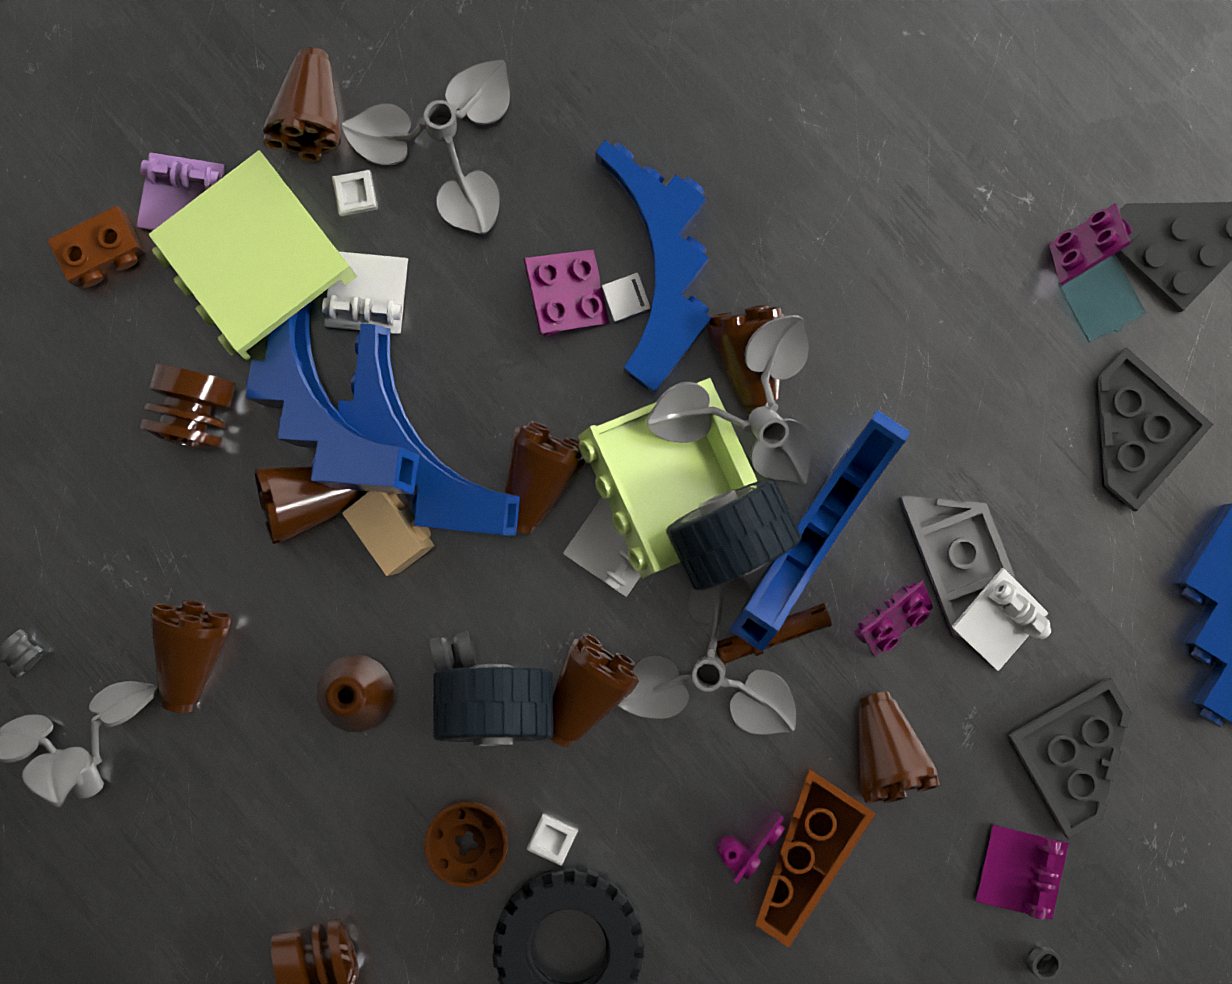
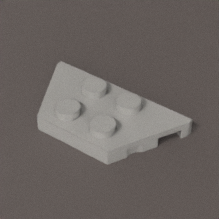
M910 495L900 497V502L952 636L958 637L960 635L952 628V625L995 575L1004 568L1013 578L1015 576L987 503L923 498Z

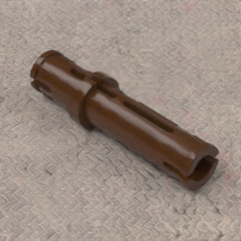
M821 603L810 609L787 616L781 628L765 649L807 635L808 633L831 627V619L828 611L825 610V604ZM737 635L717 641L716 652L724 665L751 654H755V656L764 654V652H761Z

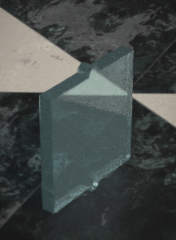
M1116 254L1108 257L1064 285H1061L1060 282L1058 283L1088 342L1112 330L1119 332L1122 329V325L1146 314Z

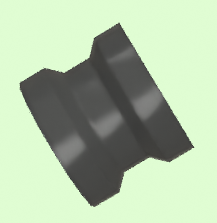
M20 629L0 645V662H5L10 667V674L17 679L27 673L41 659L45 651L39 645H32L28 641V634L23 629Z

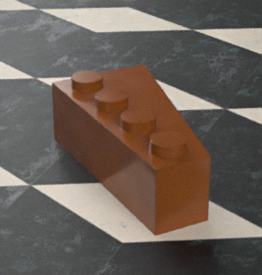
M810 769L755 924L788 948L876 814Z

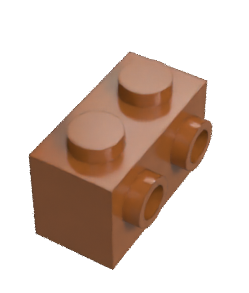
M117 205L47 240L67 281L76 287L82 285L83 288L91 287L104 279L103 274L115 268L121 271L132 267L138 262L137 257L146 253L126 212Z

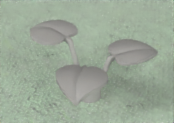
M504 60L483 62L457 74L446 88V101L435 100L429 103L425 108L424 118L418 120V125L411 133H409L411 130L409 116L403 109L394 104L374 105L354 118L342 123L343 133L351 147L362 158L381 166L394 165L403 161L408 153L407 141H414L423 129L427 130L428 135L432 139L444 141L457 180L444 183L438 191L436 202L440 216L452 227L478 235L487 233L494 225L500 206L498 187L495 181L484 171H473L463 177L452 137L457 131L456 118L462 119L466 115L471 122L486 125L496 122L506 113L510 104V89Z
M796 315L775 318L758 328L749 339L745 350V363L751 370L763 372L761 382L768 404L767 406L754 409L748 421L735 417L717 407H708L710 397L702 386L692 382H682L670 387L659 398L647 418L648 428L662 439L688 443L704 437L711 428L709 415H716L741 427L745 432H752L757 438L751 449L750 460L752 466L760 475L774 480L806 484L811 464L809 434L806 428L797 420L790 418L782 419L776 412L778 405L774 400L769 383L770 375L775 379L785 380L799 373L804 367L809 352L804 319Z
M740 577L710 589L695 590L692 587L688 606L693 620L699 624L713 623L707 655L701 657L696 662L692 675L679 676L676 663L667 657L651 655L641 659L632 670L639 682L633 692L620 702L618 706L636 716L650 719H665L679 714L687 706L689 692L682 684L684 682L694 683L700 690L708 692L714 691L720 686L724 688L734 687L738 688L739 691L731 698L730 712L732 719L742 730L758 735L792 733L796 727V706L786 682L776 673L765 669L752 671L748 675L745 684L737 680L725 678L726 669L724 663L715 656L720 624L730 628L752 593L747 581Z
M124 681L104 688L92 699L89 704V710L95 717L91 720V755L80 747L57 750L45 738L53 730V724L47 717L42 715L18 717L0 728V762L9 763L24 759L31 755L38 745L43 746L49 753L34 758L23 771V780L28 789L37 797L58 807L61 806L70 789L76 798H89L97 794L104 784L96 765L102 762L99 755V725L103 723L105 726L112 727L129 720L159 692L158 687L150 683Z

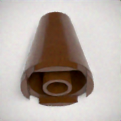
M312 466L262 467L255 469L256 473H254L261 509L264 510L267 520L265 524L272 544L282 543L344 512L358 501L361 495L366 494V491L331 488L311 481Z

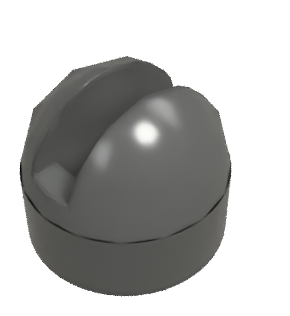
M1041 946L1034 948L1029 953L1027 958L1028 967L1031 973L1038 979L1050 981L1060 974L1062 959L1054 950Z

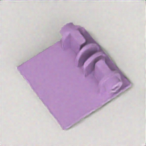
M149 153L148 161L143 160L141 163L140 171L141 175L145 176L136 227L148 230L156 229L223 178L225 164Z

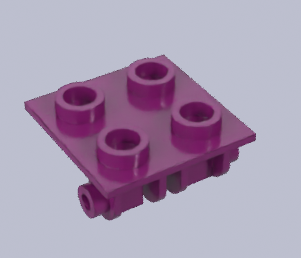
M1116 203L1106 209L1096 211L1087 221L1074 229L1062 232L1055 241L1049 244L1061 285H1064L1131 244L1128 235L1133 233V230L1127 220L1122 219Z
M593 249L523 259L538 323L537 327L540 334H543L544 337L557 335L558 331L610 323Z
M922 580L918 584L913 582L910 586L903 585L891 596L894 604L888 599L884 601L888 607L887 610L883 611L880 607H877L875 610L879 614L878 617L872 612L858 623L859 628L854 633L864 644L867 643L874 657L881 651L886 653L893 649L899 643L900 635L911 626L913 628L920 626L930 616V610L933 609V605Z
M776 809L773 810L748 846L733 836H724L718 841V854L721 861L731 869L729 872L736 884L742 876L747 880L751 877L761 862L758 854L765 844L772 847L782 834L784 827L781 825L784 817Z
M992 825L975 901L1029 914L1030 917L1044 920L1046 918L1052 920L1069 843Z

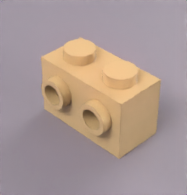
M369 491L342 512V514L384 574L390 576L401 573L435 546L429 538L431 532L428 527L414 526L415 517H413L407 507L409 502L405 494Z

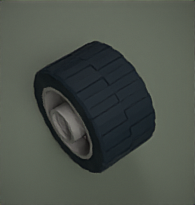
M772 478L759 480L739 489H732L717 495L699 505V508L676 520L666 530L670 542L695 590L710 589L750 574L790 551V549L798 545L802 538L780 490Z
M507 664L474 665L470 668L440 670L434 673L433 738L435 740L473 742V746H511L513 741L547 740L553 737L552 672L550 670L520 668Z

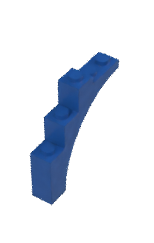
M604 140L595 152L596 161L620 183L635 204L647 230L654 258L655 291L651 314L640 343L624 367V373L655 395L710 324L711 317L706 314L709 308L694 296H690L689 299L683 296L708 264L709 257L704 254L707 249L691 236H688L686 240L681 237L705 206L706 197L702 195L704 189L689 177H685L683 180L675 174L668 185L665 186L662 183L664 178L656 170L647 165L643 169L632 161L634 155L626 147L617 142L611 145Z
M311 302L269 333L265 346V361H251L250 373L246 380L247 390L245 398L266 407L283 408L278 423V439L298 447L316 448V454L312 459L313 472L311 481L337 489L413 495L420 455L401 447L370 441L351 427L331 404L319 381L312 357L309 330Z
M361 323L360 333L357 334L355 339V352L358 356L356 371L351 379V390L354 394L353 401L339 400L338 409L336 410L351 427L370 441L401 447L420 455L415 486H418V490L412 501V515L415 517L414 526L497 535H516L520 496L492 491L463 478L442 463L421 441L406 417L395 388L390 361V328Z
M879 410L875 412L850 448L845 451L831 470L816 497L796 523L802 536L801 541L790 551L769 564L729 630L763 652L781 628L797 599L841 531L885 468L906 442L911 433L909 430Z
M1232 503L1221 506L1175 581L1176 585L1184 589L1182 595L1200 606H1203L1204 602L1207 603L1183 643L1193 649L1191 655L1208 666L1216 663L1192 703L1203 709L1200 713L1201 717L1218 727H1221L1223 723L1232 725Z

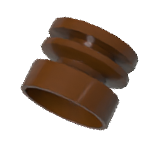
M155 364L149 389L165 396L164 404L146 403L144 410L161 414L159 422L141 419L139 428L150 432L160 440L193 448L213 446L221 448L223 438L207 434L206 430L207 426L225 429L226 423L210 414L212 408L226 409L231 407L236 383L188 369Z
M463 800L447 805L435 815L426 831L424 851L428 865L438 878L452 886L470 888L486 883L499 872L506 860L508 839L504 824L494 810L480 802ZM466 831L473 833V841L478 843L476 848L469 847L467 853L461 852L460 844L455 841L457 836L464 837Z
M340 918L328 922V936L321 923L313 925L312 944H308L300 928L272 936L271 956L276 984H358L359 968L356 952Z

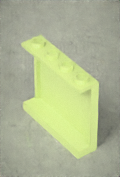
M260 150L148 234L157 245L152 249L157 259L165 268L172 265L178 273L173 278L178 287L187 297L193 294L199 301L200 305L195 309L209 326L215 323L222 332L217 338L231 356L237 352L246 361L251 359L247 352L248 349L337 281L341 280L346 286L357 278V275Z
M711 378L696 383L708 392L710 397L708 407H717L725 411ZM657 402L597 427L595 425L590 426L578 435L581 455L593 468L596 475L595 484L603 499H607L613 513L612 523L618 534L623 535L629 548V561L632 567L640 572L642 579L680 562L666 533L669 525L717 495L757 482L731 422L716 415H709L711 428L701 439L688 443L668 441L655 435L647 426V418Z

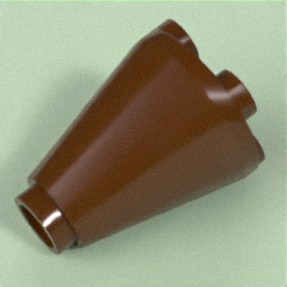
M305 47L299 50L298 56L294 58L264 122L263 143L265 146L271 149H284L298 153V157L304 161L317 162L321 160V154L330 153L340 145L341 131L332 66L329 62V55L325 51L314 47Z
M759 305L746 308V315L732 316V313H721L710 316V325L707 326L710 338L740 404L745 406L746 414H751L754 409L767 406L768 404L761 382L763 372L753 371L745 363L746 346L758 328L775 318L784 316L780 307L768 308V305ZM770 375L769 383L774 400H777L779 398L780 380Z
M530 421L528 426L522 425L515 428L512 436L505 493L520 496L517 532L530 534L532 528L540 524L585 464L579 449L580 441L570 437H565L564 440L551 436L549 435L551 432L550 428Z
M195 600L182 601V607L163 603L153 605L151 629L158 690L164 709L178 713L193 711L194 704L199 701L230 632L232 620L230 614L220 611L205 610V603Z
M583 633L580 639H574L568 648L553 694V737L551 740L563 747H569L572 742H576L632 693L639 682L636 674L632 671L636 666L632 659L620 652H616L615 655L602 648L603 645L598 639L587 633Z
M348 655L335 660L324 670L318 682L317 701L321 713L333 726L346 732H363L376 727L388 716L394 703L395 684L390 673L379 661L366 655ZM344 688L350 689L353 693V700L349 704L341 703L342 694L340 691Z
M878 692L861 698L859 700L861 709L858 711L860 788L865 803L869 804L884 800V803H891L906 798L905 791L917 788V792H922L940 786L937 768L897 701L891 699L890 692Z

